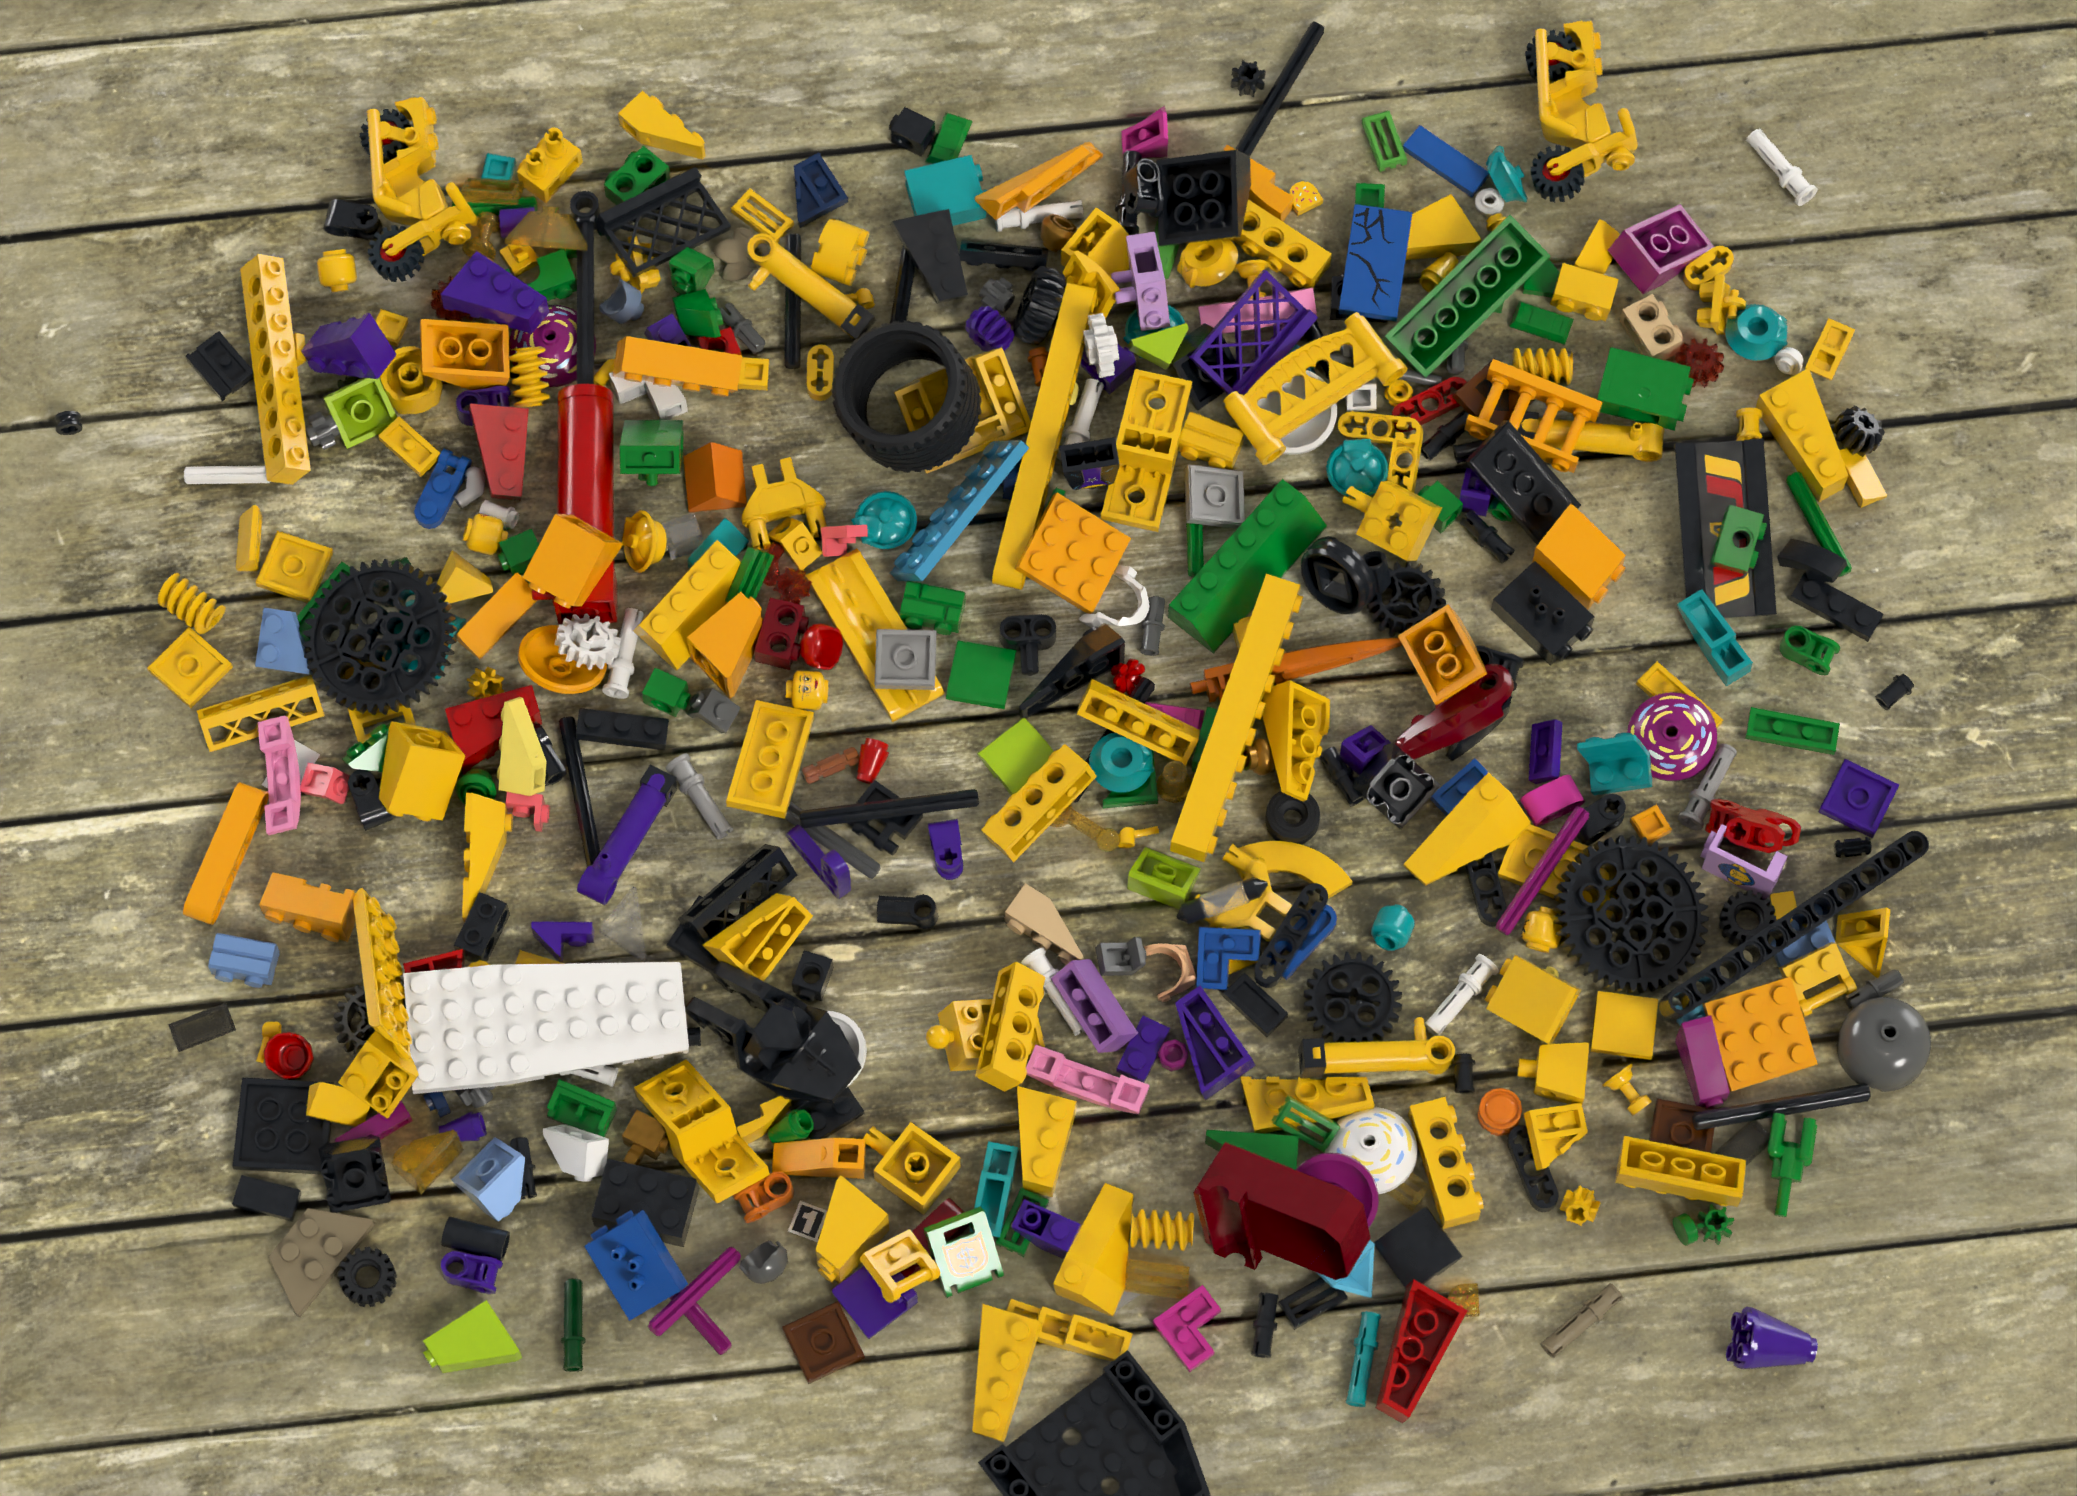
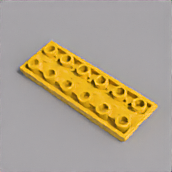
M857 548L805 575L806 580L833 625L841 631L844 643L892 722L944 695V690L936 676L935 690L875 689L877 629L907 630Z
M361 888L353 897L368 1022L376 1032L393 1042V1049L400 1058L408 1060L411 1058L410 1044H412V1038L407 1030L406 1022L409 1021V1016L404 1007L405 990L400 978L403 975V971L397 956L400 948L394 934L397 926L392 915L386 914L381 909L378 900L375 897H370Z

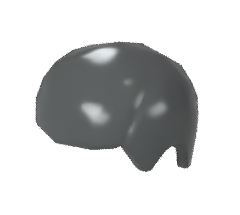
M769 1240L764 1242L741 1261L739 1268L752 1282L758 1284L769 1283L782 1275L788 1263L787 1250L779 1241L776 1242L778 1246Z

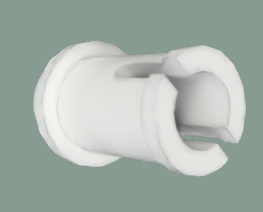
M485 500L482 503L479 513L501 519L504 525L503 529H513L519 519V512H516L514 507L505 508L489 500Z

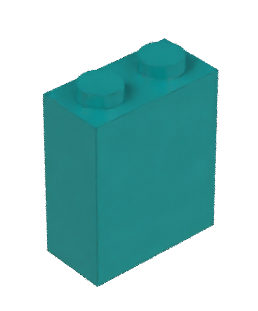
M972 155L904 171L905 185L914 216L949 209L953 226L986 218V211L974 200L975 196L987 191V189H981L980 181H983L980 164L974 165Z

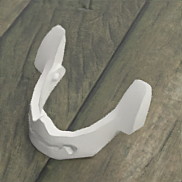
M1119 565L1113 574L1125 581L1137 596L1138 608L1129 618L1122 617L1120 620L1107 617L1101 612L1083 614L1079 618L1082 623L1090 628L1099 627L1103 623L1116 626H1130L1140 623L1146 617L1150 607L1147 591L1144 586L1135 580L1137 572L1132 567Z

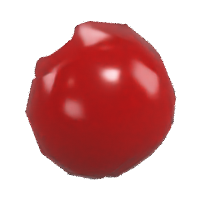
M813 624L806 630L800 641V654L805 663L817 669H832L838 663L842 654L843 639L841 631L829 625Z
M292 1032L278 1033L267 1042L263 1052L267 1068L279 1077L288 1080L297 1079L310 1070L314 1059L311 1044L301 1035Z

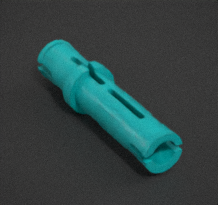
M1361 1312L1358 1338L1354 1339L1353 1345L1356 1347L1345 1402L1354 1407L1366 1406L1365 1402L1374 1351L1378 1350L1379 1346L1376 1339L1381 1315L1375 1312Z

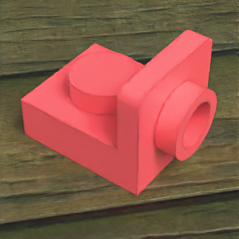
M867 525L821 527L823 556H843L847 554V544L856 543V537H868Z
M308 763L300 785V791L306 795L326 798L337 804H344L349 791L348 780L350 775L334 767Z
M507 792L505 804L508 812L522 818L530 817V814H534L533 823L535 830L542 832L543 823H548L550 806L545 805L543 795L527 796Z

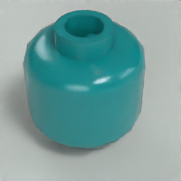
M1387 905L1382 907L1377 913L1371 927V935L1376 944L1384 950L1394 951L1403 948L1411 937L1415 927V920L1404 906Z

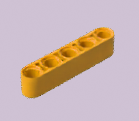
M241 782L236 785L186 898L183 915L210 925L216 922L264 813V806L267 805L269 797L267 791Z

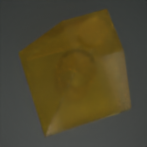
M542 206V212L529 211L505 238V244L573 250H587L588 246L572 215L559 213V207Z
M450 1130L413 1140L408 1146L402 1145L393 1155L394 1160L391 1163L394 1171L422 1194L464 1149L458 1133Z

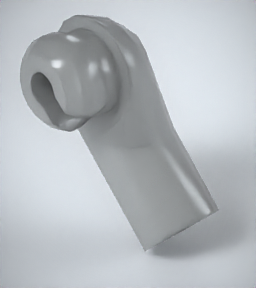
M471 466L465 472L467 477L466 489L454 496V500L461 509L484 493L486 477L481 468Z

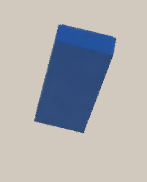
M1421 125L1418 126L1403 145L1404 152L1470 197H1473L1489 178L1487 170Z

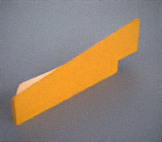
M1085 142L975 196L974 200L995 220L1002 217L1015 206L1023 213H1026L1100 160L1104 154L1091 142Z

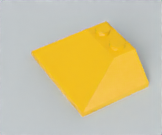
M1002 347L964 359L973 371L972 373L976 376L981 391L979 393L982 401L980 406L981 414L978 415L979 422L974 429L973 436H970L968 444L961 448L962 451L959 454L956 453L950 461L943 462V465L939 467H932L931 470L925 469L926 474L981 452L993 441H1007L1029 432L1031 420ZM945 367L919 377L894 391L909 432L918 430L929 423L943 405L948 390V376Z

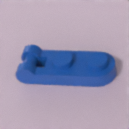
M445 448L441 451L438 462L415 506V517L420 526L432 529L438 527L444 521L454 501V496L457 495L466 477L465 472L471 466L472 460L465 456L457 457L453 455L452 451ZM448 466L456 469L454 475L446 473Z
M1326 906L1283 975V978L1286 980L1294 974L1297 968L1336 927L1337 916L1331 906ZM1301 917L1292 928L1303 930L1307 927L1308 923L1304 917ZM1280 941L1275 945V950L1278 954L1282 955L1285 950L1291 952L1292 946L1287 941ZM1273 958L1270 966H1275L1277 963Z

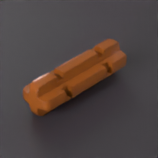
M854 747L843 750L842 755L836 753L818 761L816 766H813V764L806 766L802 769L804 779L808 784L819 781L821 776L826 778L846 769V765H849V767L859 763V754Z

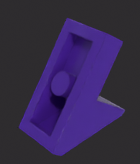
M531 922V929L535 939L558 962L563 963L564 943L574 947L586 946L587 943H594L595 931L592 922Z

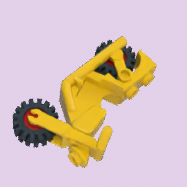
M1592 21L1565 23V33L1560 31L1558 36L1555 30H1550V35L1547 36L1545 29L1535 30V36L1532 38L1533 44L1528 43V51H1525L1528 71L1532 79L1535 77L1537 82L1539 119L1543 136L1548 142L1558 144L1555 145V151H1551V147H1547L1545 155L1540 151L1537 154L1538 159H1533V167L1530 170L1535 191L1538 194L1540 193L1541 197L1545 200L1549 196L1550 202H1555L1556 197H1559L1560 202H1565L1564 196L1568 195L1569 199L1574 198L1573 192L1579 193L1581 191L1580 185H1584V178L1597 172L1604 162L1617 171L1626 170L1635 163V157L1632 153L1636 151L1638 142L1628 109L1621 108L1618 111L1623 132L1611 134L1603 105L1596 103L1590 106L1582 99L1596 92V88H1598L1597 75H1603L1601 58H1596V50L1601 49L1600 32L1595 33ZM1561 145L1565 146L1564 151L1561 150Z
M412 97L395 102V106L400 114L397 110L392 109L390 113L388 109H383V115H381L377 109L367 110L366 119L368 125L362 124L361 126L364 133H360V139L362 140L360 142L370 156L374 202L387 220L410 226L406 228L401 225L399 229L397 225H391V231L384 227L382 228L384 234L380 235L377 232L374 235L377 239L376 242L370 240L369 245L372 249H368L369 261L383 279L388 280L389 278L391 282H397V277L401 282L406 281L405 275L407 274L410 278L414 277L415 275L412 271L415 269L419 272L422 268L418 262L424 263L425 258L423 256L437 249L441 239L448 241L452 245L465 243L471 237V230L466 224L476 226L479 222L478 217L455 183L450 182L445 187L446 192L455 204V206L448 208L444 193L434 179L423 181L419 177L436 167L435 150L439 149L438 138L434 133L433 126L437 124L436 113L433 107H429L423 97Z

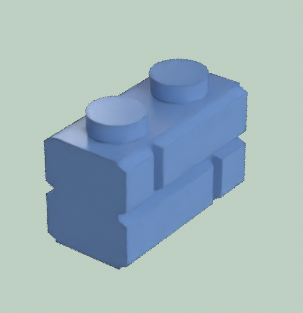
M217 933L208 967L211 974L215 975V979L219 981L232 982L234 978L245 980L244 983L248 986L261 988L263 984L271 985L273 982L275 967L279 958V949L275 943Z

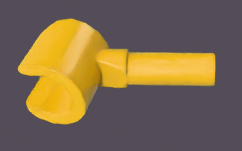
M867 288L859 289L856 293L844 294L853 302L858 301V304L866 310L875 306L871 291Z
M1154 826L1134 830V828L1125 827L1118 835V847L1124 849L1132 848L1135 846V838L1159 833V828Z
M268 1021L263 1024V1039L256 1062H264L263 1052L267 1042L276 1034L281 1033L282 1025L279 1022Z

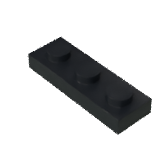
M962 240L959 257L960 261H965L966 264L972 266L986 263L994 264L996 267L1003 269L1017 266L1023 267L1027 271H1035L1041 266L1046 267L1049 249Z
M1804 572L1790 597V601L1869 642L1883 617V613L1825 582L1808 579L1806 572Z
M579 708L576 740L665 750L669 719Z

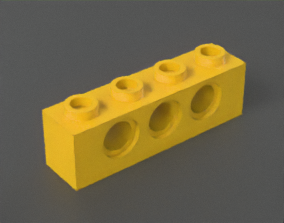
M1249 199L1243 226L1250 225L1255 229L1252 231L1242 229L1241 237L1228 238L1240 245L1242 250L1249 256H1257L1261 260L1267 261L1269 269L1274 272L1280 271L1289 277L1292 284L1299 288H1314L1331 265L1332 254ZM1268 241H1275L1278 243V245L1270 247L1265 243ZM1297 256L1300 257L1302 261L1292 262L1289 258Z
M1091 679L1079 703L1077 715L1185 766L1199 740V729Z
M1064 744L1059 750L1054 751L1049 756L1048 761L1038 771L1030 775L1027 783L1017 793L1012 794L1008 798L1004 807L997 814L992 815L987 820L981 831L997 849L1014 863L1087 788L1097 775L1085 760ZM1063 776L1059 782L1054 783L1058 777ZM1042 798L1039 803L1033 805L1035 800ZM1021 820L1016 826H1012L1015 821Z
M1017 961L998 972L975 1077L1004 1092L1022 1084L1026 1077L1027 1059L1033 1047L1031 1042L1034 1028L1038 1023L1039 1004L1044 996L1045 976Z
M1446 1097L1411 1105L1408 1112L1409 1120L1416 1137L1417 1146L1442 1228L1446 1229L1478 1220L1480 1210L1484 1209L1483 1200L1479 1191L1474 1192L1471 1181L1475 1180V1175L1471 1163L1465 1162L1462 1153L1466 1151V1146L1462 1134H1457L1454 1123H1457V1116L1453 1105L1448 1106ZM1434 1128H1441L1445 1131L1446 1137L1442 1139L1434 1138L1430 1131ZM1445 1156L1450 1157L1454 1160L1455 1165L1450 1168L1443 1167L1439 1159ZM1452 1185L1460 1186L1464 1194L1458 1197L1452 1196L1448 1192V1188Z

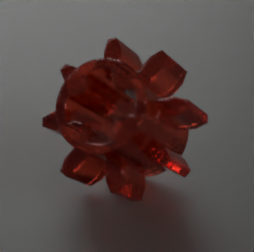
M786 567L785 573L780 576L776 575V587L773 590L781 594L780 600L800 604V599L810 596L809 590L812 581L804 578L806 571L800 569L795 571L792 568Z

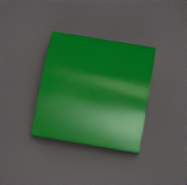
M958 640L949 677L946 700L1005 710L1011 675L1016 659V650Z

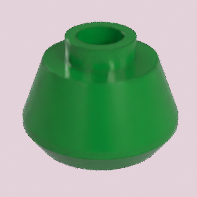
M482 769L467 771L457 781L455 787L458 799L466 804V793H475L494 800L497 792L491 775Z

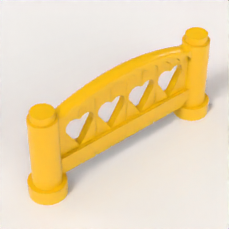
M1358 312L1352 314L1344 322L1346 329L1311 341L1286 355L1267 370L1246 394L1243 395L1239 394L1238 391H1234L1223 400L1225 409L1256 449L1255 456L1262 465L1270 464L1285 452L1286 446L1280 439L1367 382L1377 377L1383 386H1388L1406 373L1407 367L1400 358L1395 359L1363 315L1361 316ZM1345 344L1350 345L1353 348L1354 368L1333 361L1330 358V354L1334 351H1340L1341 346ZM1325 360L1329 364V384L1308 376L1306 370L1309 367H1316L1318 361ZM1295 376L1303 377L1305 381V399L1284 392L1282 385L1287 382L1291 383ZM1270 392L1279 393L1281 415L1260 408L1257 402L1262 398H1267Z

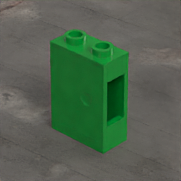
M1610 347L1597 400L1603 402L1600 412L1641 423L1657 424L1665 429L1675 431L1677 421L1683 422L1687 408L1686 404H1682L1683 396H1690L1694 378H1689L1691 367Z
M624 420L620 441V474H638V479L646 481L648 486H656L658 484V474H680L684 451L683 420Z

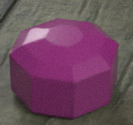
M1176 1039L1163 1042L1158 1051L1161 1067L1171 1072L1183 1069L1188 1060L1185 1044Z

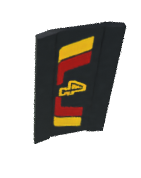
M1764 438L1742 441L1675 443L1685 598L1702 589L1724 618L1776 615ZM1729 505L1764 514L1762 522L1767 523L1762 541L1757 539L1754 551L1759 552L1754 569L1749 568L1745 574L1710 565L1725 510ZM1735 533L1733 535L1732 541L1736 547H1746L1747 538L1744 534Z

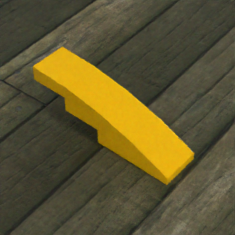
M1014 1299L1009 1300L1006 1311L1043 1323L1037 1342L1108 1361H1114L1128 1350L1133 1334L1076 1314L1070 1316L1044 1306L1037 1308Z

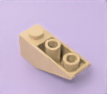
M1025 883L1005 911V922H1007L1008 928L1019 935L1024 933L1033 939L1032 942L1038 948H1044L1045 951L1048 949L1058 955L1057 958L1065 965L1072 960H1083L1084 956L1051 899Z

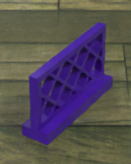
M1263 270L1189 358L1227 394L1226 397L1234 391L1244 395L1267 370L1291 351L1318 317L1311 310H1306L1267 270ZM1266 280L1272 286V299L1259 300V287ZM1278 293L1283 297V299L1278 298ZM1279 302H1288L1295 309L1288 319L1279 320ZM1259 303H1273V320L1260 321ZM1245 304H1253L1254 321L1241 322L1240 309ZM1273 323L1274 336L1270 341H1261L1260 324ZM1254 324L1255 342H1241V325ZM1226 326H1235V343L1222 344V331ZM1255 345L1254 360L1251 363H1242V346ZM1236 346V364H1223L1222 347ZM1207 348H1216L1217 365H1207L1200 358ZM1236 367L1237 380L1230 387L1224 381L1223 368ZM1217 368V374L1212 369Z

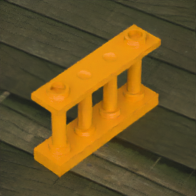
M1493 359L1486 380L1491 381L1492 387L1479 417L1477 418L1469 414L1464 430L1477 439L1484 440L1498 427V425L1489 421L1503 389H1511L1518 392L1520 396L1509 422L1518 431L1530 400L1536 399L1544 402L1547 408L1534 438L1530 439L1523 435L1522 437L1544 462L1551 464L1554 469L1560 472L1569 471L1574 473L1579 458L1573 456L1572 452L1585 422L1592 421L1596 423L1603 402ZM1564 410L1572 413L1575 418L1561 450H1558L1544 443L1557 412Z

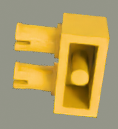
M550 128L537 147L529 151L530 154L527 153L526 158L519 164L517 169L519 184L547 203L583 163L581 150L565 139L560 129Z

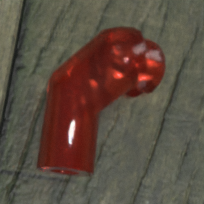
M772 542L767 551L774 555L763 581L767 586L776 585L780 579L778 561L785 549L776 542Z

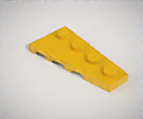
M1240 1076V1083L1254 1133L1265 1134L1283 1130L1274 1125L1271 1120L1274 1115L1277 1116L1279 1113L1278 1109L1281 1105L1285 1104V1099L1288 1095L1329 1119L1367 1109H1374V1101L1367 1077H1327L1326 1080H1312L1300 1077L1298 1079H1279V1077L1251 1079V1077ZM1293 1107L1290 1109L1312 1123L1317 1122ZM1287 1116L1284 1118V1121L1295 1127L1301 1126V1124Z
M982 1303L972 1432L1001 1442L1005 1441L1043 1324L1041 1321Z

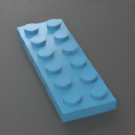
M1022 440L993 441L987 445L983 451L984 456L978 463L973 464L966 471V478L961 485L954 487L947 496L949 500L945 505L934 511L930 517L931 522L925 529L919 531L913 537V544L908 551L903 552L897 557L894 562L895 567L890 574L897 581H923L1029 447Z

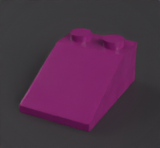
M1679 204L1625 229L1608 251L1640 292L1645 294L1662 286L1683 272L1690 262L1712 249L1714 245L1682 205Z

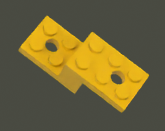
M1138 369L1134 370L1116 441L1120 466L1114 483L1108 485L1101 520L1159 532L1178 455L1179 437L1192 388V381ZM1154 398H1160L1165 402V406L1156 410L1149 406V401ZM1138 491L1145 498L1139 503H1133L1129 500L1128 495L1131 492Z
M687 1059L634 1087L636 1097L665 1128L673 1156L697 1180V1183L716 1204L770 1175L768 1166L737 1133L730 1106ZM674 1092H678V1093H679V1094H677V1095H671V1094L674 1093ZM725 1167L731 1168V1169L725 1170V1171L722 1170V1169L725 1168Z

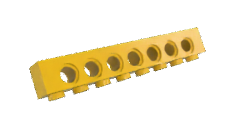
M257 254L240 268L266 477L267 481L293 485L310 472L311 468L284 260L280 257Z

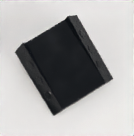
M1394 742L1383 746L1382 751L1365 770L1355 777L1353 785L1354 789L1399 829H1402L1440 787V784Z
M370 1134L367 1137L335 1143L327 1142L318 1148L321 1173L324 1177L330 1212L336 1213L389 1203L391 1201L380 1137Z

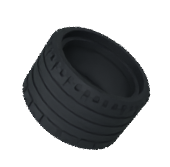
M893 321L890 324L884 323L880 327H874L871 331L863 333L858 340L852 343L853 345L850 348L846 349L845 355L839 360V366L834 373L832 397L835 400L833 405L842 426L873 461L881 464L883 467H891L894 471L921 472V470L925 469L931 470L935 466L939 467L947 460L950 461L956 453L959 454L962 451L961 448L964 445L968 444L970 436H973L974 429L978 425V415L981 414L980 387L976 376L972 373L973 371L946 336H943L941 332L929 325L923 326L920 322ZM920 359L933 361L945 367L948 376V390L939 412L929 423L918 430L896 435L880 433L869 427L867 419L869 395L876 381L887 370L902 362Z

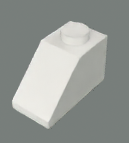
M566 1124L543 1128V1136L562 1172L574 1175L575 1180L584 1182L592 1181L593 1177L603 1175L608 1156V1138Z

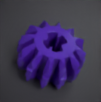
M981 306L966 320L965 329L969 333L968 336L975 342V345L980 347L981 351L987 352L1000 347L1005 351L1015 336L1014 331L1011 329V324L1007 323L1005 317H1002L997 310H993L989 306Z

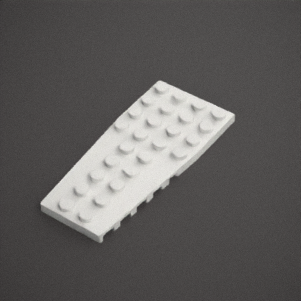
M680 962L503 964L403 973L405 1003L409 1016L407 1028L412 1038L410 1052L419 1074L412 1084L413 1094L510 1085L544 1079V1076L553 1074L567 1075L573 1074L576 1070L587 1068L595 1070L604 1068V1065L621 1062L624 1065L634 1063V1060L650 1057L658 1059L663 1058L667 1054L678 1052L686 1054L689 1052Z

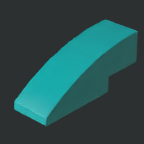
M1702 589L1677 604L1695 641L1725 686L1751 672L1753 662L1736 641V633Z
M988 1141L974 1209L981 1207L985 1211L992 1236L1000 1238L1015 1174L1019 1147Z

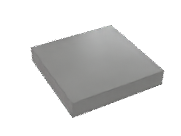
M1190 464L1185 467L1186 523L1237 529L1245 521L1243 471Z
M877 629L875 689L935 690L936 630Z

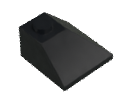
M1206 323L1183 338L1172 360L1179 378L1192 381L1189 398L1196 410H1200L1224 393L1189 358L1214 328ZM1222 335V344H1224L1226 341ZM1222 347L1223 364H1236V360L1229 347ZM1207 348L1200 358L1207 365H1217L1216 348ZM1236 367L1223 368L1224 381L1230 387L1237 380ZM1217 368L1212 369L1217 374Z

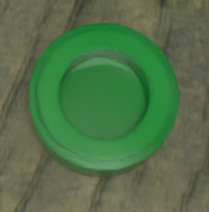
M1686 1213L1674 1217L1673 1227L1681 1243L1688 1246L1697 1242L1698 1230L1693 1219Z

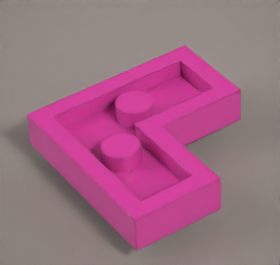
M1201 1285L1152 1321V1324L1188 1372H1191L1214 1355L1215 1351L1199 1332L1198 1328L1221 1312V1308L1206 1288Z

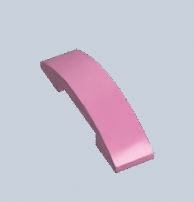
M1313 287L1288 291L1306 310H1311L1317 316ZM1278 294V298L1283 299V297L1280 294ZM1272 295L1259 297V300L1272 299ZM1235 302L1199 306L1200 324L1206 323L1215 327ZM1279 302V320L1288 319L1295 309L1288 302ZM1259 303L1260 321L1273 320V303ZM1245 304L1240 309L1241 322L1254 321L1253 304ZM1273 323L1260 324V328L1273 326ZM1254 324L1241 325V331L1254 329ZM1226 326L1222 334L1235 332V326Z
M284 715L258 722L260 750L266 756L269 805H265L264 808L266 834L268 835L297 829L300 815L301 791L298 758L288 717Z
M1035 1045L1026 1066V1075L1050 1087L1085 1101L1128 1113L1139 1114L1150 1088L1149 1084L1123 1075L1119 1078L1065 1059L1064 1054L1039 1045Z

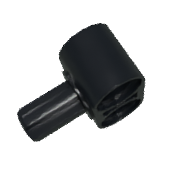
M1044 614L1006 617L1000 624L1001 645L1006 649L1020 651L1021 672L1023 675L1033 676L1038 674V650H1046L1054 645L1056 641L1055 621L1052 617ZM1045 628L1050 633L1046 636H1039L1036 634V631ZM1017 630L1021 634L1012 638L1007 636L1006 632Z

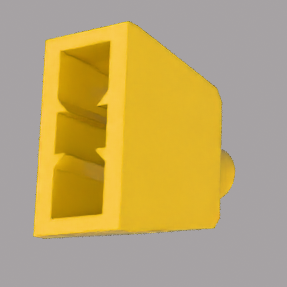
M1589 1043L1540 1045L1537 1060L1519 1058L1517 1076L1535 1078V1095L1566 1104H1583Z

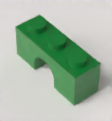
M564 249L536 258L540 274L534 282L527 284L528 286L545 296L547 301L556 298L564 299L577 291L576 279Z

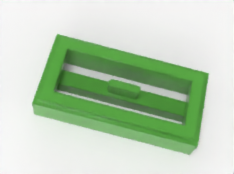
M1390 111L1362 118L1361 123L1379 172L1385 171L1387 167H1390V169L1396 168L1398 164H1401V166L1407 165V157ZM1384 119L1398 157L1394 158L1380 120ZM1372 122L1375 125L1377 134L1379 136L1387 160H1383L1381 151L1379 149L1377 140L1375 138L1373 129L1370 124Z

